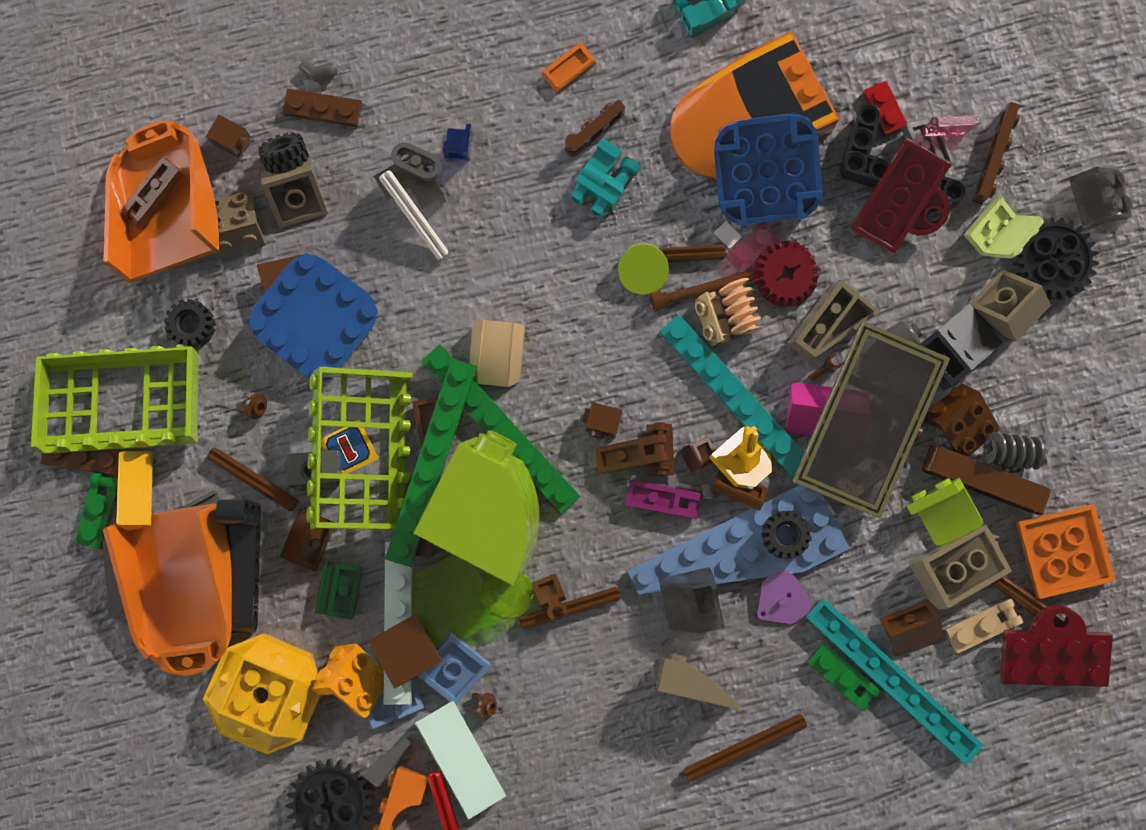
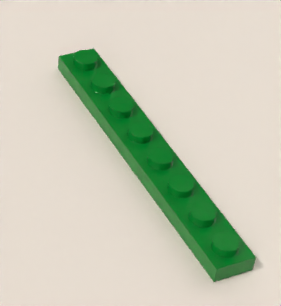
M439 344L421 362L443 385L451 358H454ZM473 380L464 409L486 433L488 430L496 432L517 444L512 456L524 462L534 485L562 514L580 495Z
M451 358L385 560L412 567L421 539L420 536L414 534V531L440 482L477 369L475 365Z

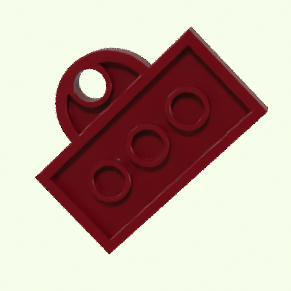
M905 138L853 221L850 229L894 254L909 232L915 235H928L936 232L944 225L949 215L950 206L948 198L938 186L952 164L910 139ZM933 208L939 209L941 211L940 218L934 222L928 221L926 218L927 212Z
M1053 605L1044 608L1034 617L1030 630H1003L1000 682L1002 684L1109 687L1113 635L1109 632H1087L1085 622L1081 616L1066 606ZM1063 613L1065 621L1063 624L1055 626L1053 624L1054 617L1057 614Z

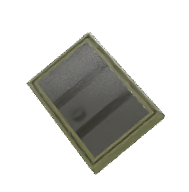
M861 321L792 481L796 485L807 487L880 519L950 358L873 326L867 321Z

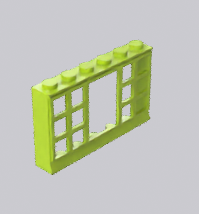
M180 344L176 345L175 348L152 346L148 350L125 348L123 351L118 352L111 350H99L98 353L75 351L72 352V355L48 353L46 356L36 357L31 447L40 454L198 444L199 354L193 347ZM175 364H187L186 380L175 381ZM169 365L168 382L150 383L151 366ZM144 366L142 430L97 433L99 369ZM93 370L92 387L74 388L75 371ZM53 372H68V388L50 389V374ZM174 387H186V404H174ZM168 388V405L149 406L150 389ZM92 393L91 410L73 411L74 394ZM67 395L66 412L48 413L49 396ZM175 410H186L185 427L173 428ZM167 411V428L149 429V412ZM91 416L90 433L72 435L73 417ZM66 418L65 435L47 436L48 419Z
M318 367L314 370V374L310 375L309 386L313 390V400H310L309 415L313 416V427L310 426L308 431V441L312 443V453L308 455V469H312L311 480H308L307 495L311 496V507H307L306 520L307 523H310V529H395L405 499V483H409L410 473L405 472V458L410 456V447L405 446V433L411 427L410 420H406V406L411 403V395L406 394V381L413 378L412 372ZM322 376L341 378V396L322 395ZM347 378L365 379V398L347 397ZM371 379L389 380V399L371 398ZM322 401L340 402V421L321 420ZM347 402L365 403V422L346 421ZM371 404L389 405V423H371ZM321 426L389 429L388 475L320 473ZM320 479H339V499L320 498ZM345 479L363 480V499H345ZM370 480L388 481L387 500L369 499ZM320 504H338V523L319 522ZM344 505H363V523H344ZM369 505H387V524L369 523Z

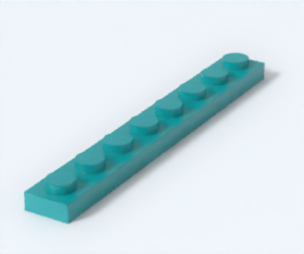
M678 314L659 333L743 426H755L758 429V441L793 480L804 451ZM812 462L807 476L818 468L814 462Z
M821 598L805 616L813 626L963 764L968 765L983 748L984 744L825 598Z

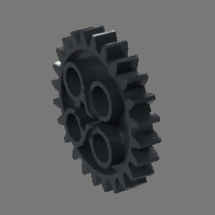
M1053 217L1047 219L1046 223L1043 222L1038 233L1029 239L1024 245L1022 252L1016 256L1019 260L1013 263V266L1021 268L1016 275H1024L1025 279L1042 285L1044 292L1047 293L1048 300L1055 298L1056 295L1058 300L1064 299L1066 295L1071 298L1076 295V292L1084 291V286L1092 283L1089 277L1097 274L1092 268L1099 265L1098 261L1093 260V257L1097 256L1099 252L1091 251V247L1096 242L1087 241L1091 235L1090 232L1082 235V225L1076 229L1073 228L1074 220L1065 225L1063 217L1059 218L1056 223ZM1062 240L1070 244V250L1063 246ZM1037 243H1041L1045 247V253L1037 248ZM1069 255H1077L1078 258H1074V257H1071V258H1070V257H1067V256H1069ZM1067 257L1058 262V258ZM1034 259H1035V260H1046V261H1043V262H1040V263H1035V262H1034ZM1066 265H1070L1074 269V275L1067 271ZM1041 267L1048 270L1049 278L1043 276Z
M332 758L327 759L326 766L323 765L321 760L316 761V769L310 764L306 766L307 774L303 772L297 774L301 782L293 781L290 784L296 791H290L286 795L293 799L292 802L285 805L286 808L293 809V812L287 816V819L296 820V823L291 828L296 829L300 827L302 830H363L360 824L368 826L370 821L365 815H372L374 810L368 808L367 805L374 803L375 799L367 797L373 791V788H365L364 784L368 781L366 778L360 780L359 775L362 770L359 769L355 773L352 772V762L346 768L343 767V759H339L336 765H333ZM335 779H340L345 783V792L340 793L334 789L333 783ZM322 780H326L328 793L326 792V789L322 784ZM313 787L319 791L320 797L318 801H313L309 798V788ZM329 798L330 801L335 800L336 805L333 807L326 806L325 802ZM349 806L352 808L353 818H344L341 814V807ZM317 814H322L326 817V827H320L316 824L315 817ZM333 814H334V816H335V818H336V820H337V822H338V824H339L338 827H336V826L334 825V822H333V821H334Z

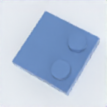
M450 631L436 646L443 661L421 673L418 677L450 702L454 701L456 705L489 670L491 665L488 660Z

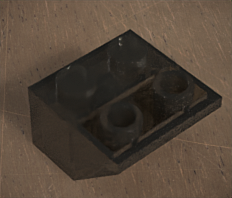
M1096 166L1069 177L1083 226L1094 227L1132 217V202L1125 193V178L1118 169Z
M710 567L658 579L669 629L700 634L725 628L716 583Z

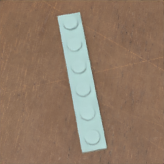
M385 542V556L390 542ZM385 560L384 632L412 616L413 564L410 568ZM384 671L383 705L412 704V679L394 689Z

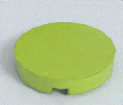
M647 243L634 244L629 247L619 258L617 268L619 279L624 287L632 293L640 295L650 294L660 289L666 282L669 273L668 260L664 253L653 244Z

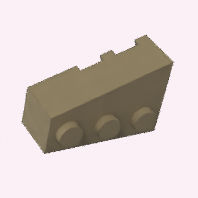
M839 280L831 283L786 344L805 359L815 358L842 340L843 337L859 328L861 321H868L881 313V311L844 281Z

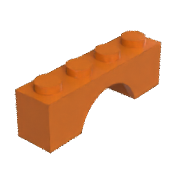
M402 765L397 768V772L392 770L387 784L388 787H391L388 798H383L379 810L383 817L381 823H376L373 830H394V822L399 812L407 807L420 805L423 802L428 787V773Z

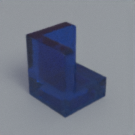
M466 123L465 129H447L446 141L443 142L445 159L470 161L473 135L471 124Z

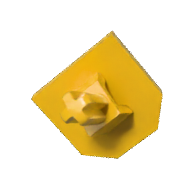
M744 426L709 457L735 487L753 489L772 472L771 454L758 441L759 434L755 426Z

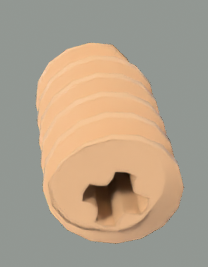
M748 278L730 282L719 290L720 296H727L722 300V305L729 306L725 310L726 315L732 316L728 319V324L736 325L731 329V334L747 335L764 328V326L755 325L756 322L761 320V316H752V313L757 311L758 307L749 306L755 300V297L746 296L752 290V287L743 286V284L749 281Z

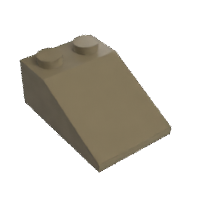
M986 524L909 563L935 610L948 609L1012 572Z
M669 653L668 657H661L655 685L658 691L739 709L740 704L692 664L686 662L687 657L674 653Z

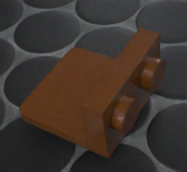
M962 383L954 387L948 395L934 404L927 411L924 418L928 424L943 432L954 452L969 457L982 446L991 433L999 431V425L981 393Z

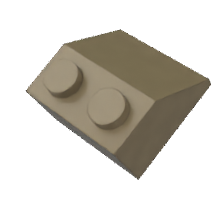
M308 157L306 162H303L302 166L297 165V169H288V172L285 173L283 171L280 174H275V172L269 173L266 170L261 171L262 187L279 229L328 214L318 177L310 157Z
M1004 269L970 303L992 329L1016 342L1051 306L1042 285Z

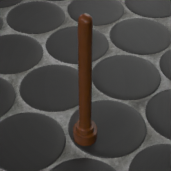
M754 269L668 294L666 292L661 293L660 290L650 293L652 308L657 313L666 310L670 303L702 295L705 292L709 293L720 290L730 282L743 278H748L749 281L754 280Z

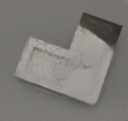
M410 156L402 159V161H408ZM395 165L374 175L377 185L387 200L391 199L392 196L379 180V177L389 170L404 190L411 189L422 209L438 200L441 204L446 202L436 180H421L398 169ZM426 166L424 168V171L430 172L429 168Z

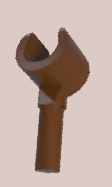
M838 353L831 354L825 360L824 365L808 375L809 380H814L824 372L836 371L840 368L843 362L839 365H834L831 361Z

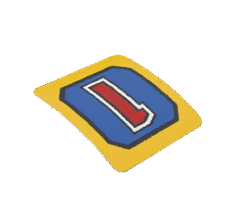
M343 427L321 439L323 451L337 450L340 452L342 474H348L378 460V455L364 428Z

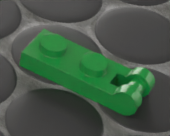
M94 472L90 478V488L74 543L103 549L102 540H105L103 529L110 526L118 494V477L111 476L107 478L102 473ZM101 487L107 488L106 496L100 495Z
M822 642L806 661L807 664L863 712L869 707L868 703L873 697L877 698L881 693L874 684L868 681L825 642ZM859 685L865 689L860 697L854 693Z

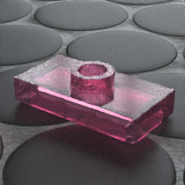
M979 115L936 116L923 126L922 130L924 136L946 135V138H952L967 134L981 123Z

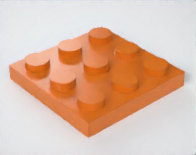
M1095 504L1015 522L1037 599L1116 581Z

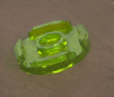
M524 572L514 585L490 573L482 582L480 596L483 605L495 617L508 620L516 618L529 608L533 600V588L530 579Z

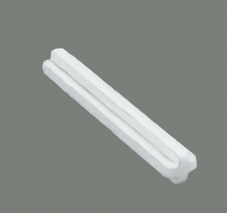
M389 170L384 172L379 177V180L438 260L444 258L448 254L444 244L393 173Z

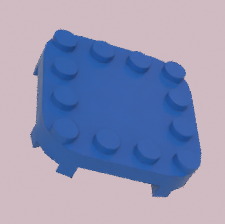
M782 114L741 119L729 122L718 130L714 139L718 200L721 211L728 220L741 226L795 218L801 220L809 217L817 209L823 196L819 136L817 129L807 117H803L800 114Z
M303 254L286 266L257 302L251 313L249 325L252 328L253 334L261 343L300 373L310 378V375L314 374V370L318 367L342 368L373 329L377 318V308L374 300L365 290L326 260L316 255Z

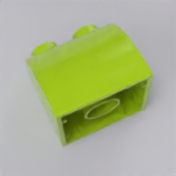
M488 430L486 435L480 433L478 437L458 444L414 534L514 585L528 567L537 543L540 514L535 485L524 462L512 456L517 444L496 432Z

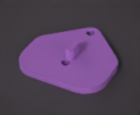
M778 570L761 584L757 616L762 620L794 624L809 613L812 602L790 571Z

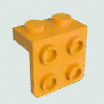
M357 643L337 646L330 653V660L325 668L317 674L316 682L311 689L317 695L334 694L360 718H366L384 690V669Z

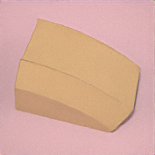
M473 320L469 364L477 366L473 379L477 384L509 387L520 382L525 325L515 322Z

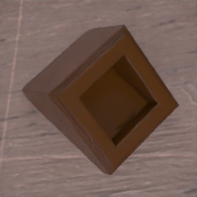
M709 436L691 443L680 450L692 473L713 463L709 457L716 451Z

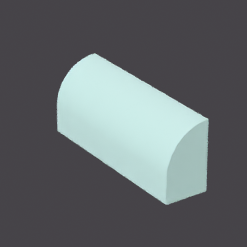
M454 701L449 702L414 723L467 819L472 818L506 797Z

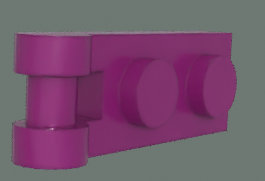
M630 480L625 506L697 519L698 511H696L697 502L701 500V493ZM680 498L687 499L686 509L679 508Z

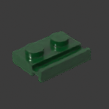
M324 561L315 613L353 620L363 567Z

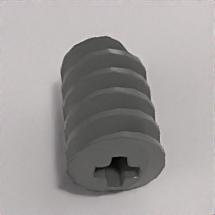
M993 432L987 437L983 447V461L989 465L992 463L998 466L1004 464L1007 467L1013 465L1016 468L1022 466L1025 469L1032 467L1034 470H1038L1045 460V446L1039 437Z

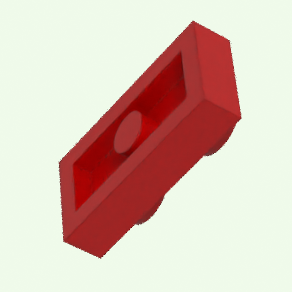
M887 80L862 92L866 104H873L880 110L881 116L878 128L883 138L902 130L901 128L908 124Z

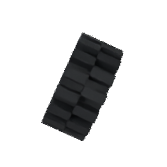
M292 132L290 135L288 133H284L283 136L276 135L274 139L269 138L268 142H263L262 146L258 148L265 170L269 171V173L275 172V174H280L281 171L285 173L288 172V169H297L296 166H302L303 162H306L309 157L302 136L295 132Z
M187 299V302L180 300L178 301L179 305L173 304L171 306L173 310L171 312L167 310L166 312L169 317L168 319L164 318V323L167 324V327L164 328L174 342L179 345L183 344L197 348V345H205L204 341L206 339L208 341L211 340L212 337L209 335L215 333L213 325H216V322L212 318L214 315L207 307L192 299ZM187 315H196L199 319V327L192 333H185L181 328V322Z
M790 510L773 514L762 527L763 533H761V538H763L764 547H767V551L777 558L790 559L802 555L810 546L808 545L809 541L812 540V536H810L812 530L807 524L809 522L807 519H803L800 513H794V511ZM787 524L795 529L796 539L791 545H783L778 541L776 533L781 525Z

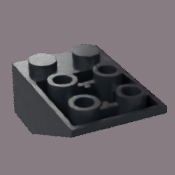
M969 303L919 345L950 358L939 383V386L944 391L972 371L1003 342ZM915 356L930 374L934 364Z

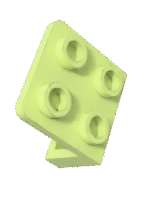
M995 197L964 233V236L982 256L1011 259L1022 252L1024 245L1031 237L1038 233L1044 221L1040 216L1016 215L1002 197Z

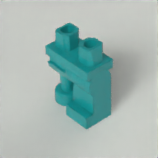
M672 0L678 12L682 11L681 20L691 38L726 18L734 16L736 9L746 2V0H701L700 3L694 6H688L687 2L692 0Z
M602 138L591 159L575 179V188L571 194V200L581 206L588 197L596 201L591 207L590 212L599 219H602L609 211L613 212L617 204L622 199L624 186L629 177L636 176L641 170V166L630 157H624L620 163L622 170L615 178L611 177L610 173L621 159L622 150Z

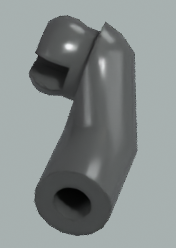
M305 59L299 65V69L317 83L331 80L338 73L337 66L334 63L315 66Z

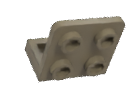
M251 191L215 199L219 228V251L214 253L216 258L265 246V238L257 222L255 200Z

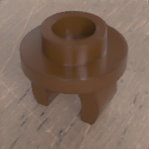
M245 393L244 396L248 400L245 407L239 405V410L245 412L249 418H260L267 409L266 397L259 393Z
M491 693L472 694L473 698L479 700L477 708L469 707L468 711L472 714H478L480 719L488 720L497 710L495 696Z

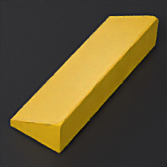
M151 451L119 452L117 525L127 531L151 526L153 452Z

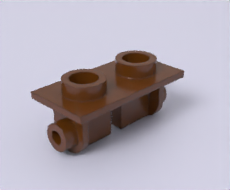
M657 422L646 425L647 437L660 434L665 435L666 443H664L665 453H668L669 459L667 462L648 465V476H674L672 424ZM653 445L647 446L648 455L654 454Z

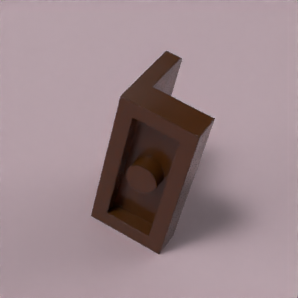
M299 509L280 557L295 565L316 572L334 529H310V523H307L306 520L307 511ZM319 516V522L336 523Z
M929 600L880 618L881 626L890 639L892 653L895 657L943 638L941 617Z

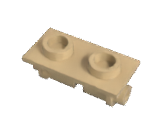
M705 292L696 298L694 302L696 313L700 317L703 326L704 337L708 341L709 347L712 348L720 342L723 344L731 341L730 336L732 334L727 319L718 320L717 317L724 314L720 297L716 296L715 292Z

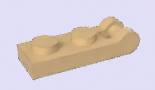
M1012 598L1000 601L944 628L943 630L954 652L957 654L1002 633L1003 630H1008L1022 624L1021 616L1017 615L1013 608L1015 604ZM1003 611L1007 619L1000 622L997 614Z

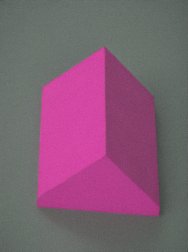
M796 382L790 383L785 424L787 434L812 436L832 387ZM844 389L828 429L843 431L854 440L863 443L871 415L868 392Z

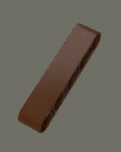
M936 445L929 446L921 469L923 472L942 480L949 478L950 481L960 478L966 489L1036 515L1044 514L1052 491L1043 485Z

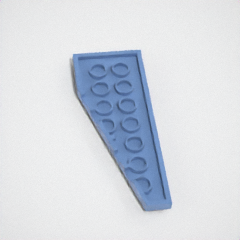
M799 485L765 502L760 511L753 508L628 570L627 573L638 595L769 577L778 570L800 573L850 548L823 495ZM784 510L800 513L803 519H807L809 522L807 524L812 530L810 532L812 540L809 541L808 545L810 546L802 555L790 559L777 558L775 555L770 554L767 551V547H764V541L761 538V533H763L762 527L766 520L773 514ZM784 524L778 528L776 536L781 544L791 545L796 539V531L792 526Z

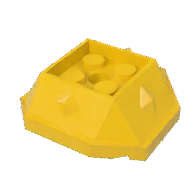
M265 633L228 647L220 658L203 697V701L218 733L265 754H270L303 740L322 696L317 695L311 689L319 673L314 656L308 651ZM260 687L268 691V699L265 702L260 701L257 697V691Z

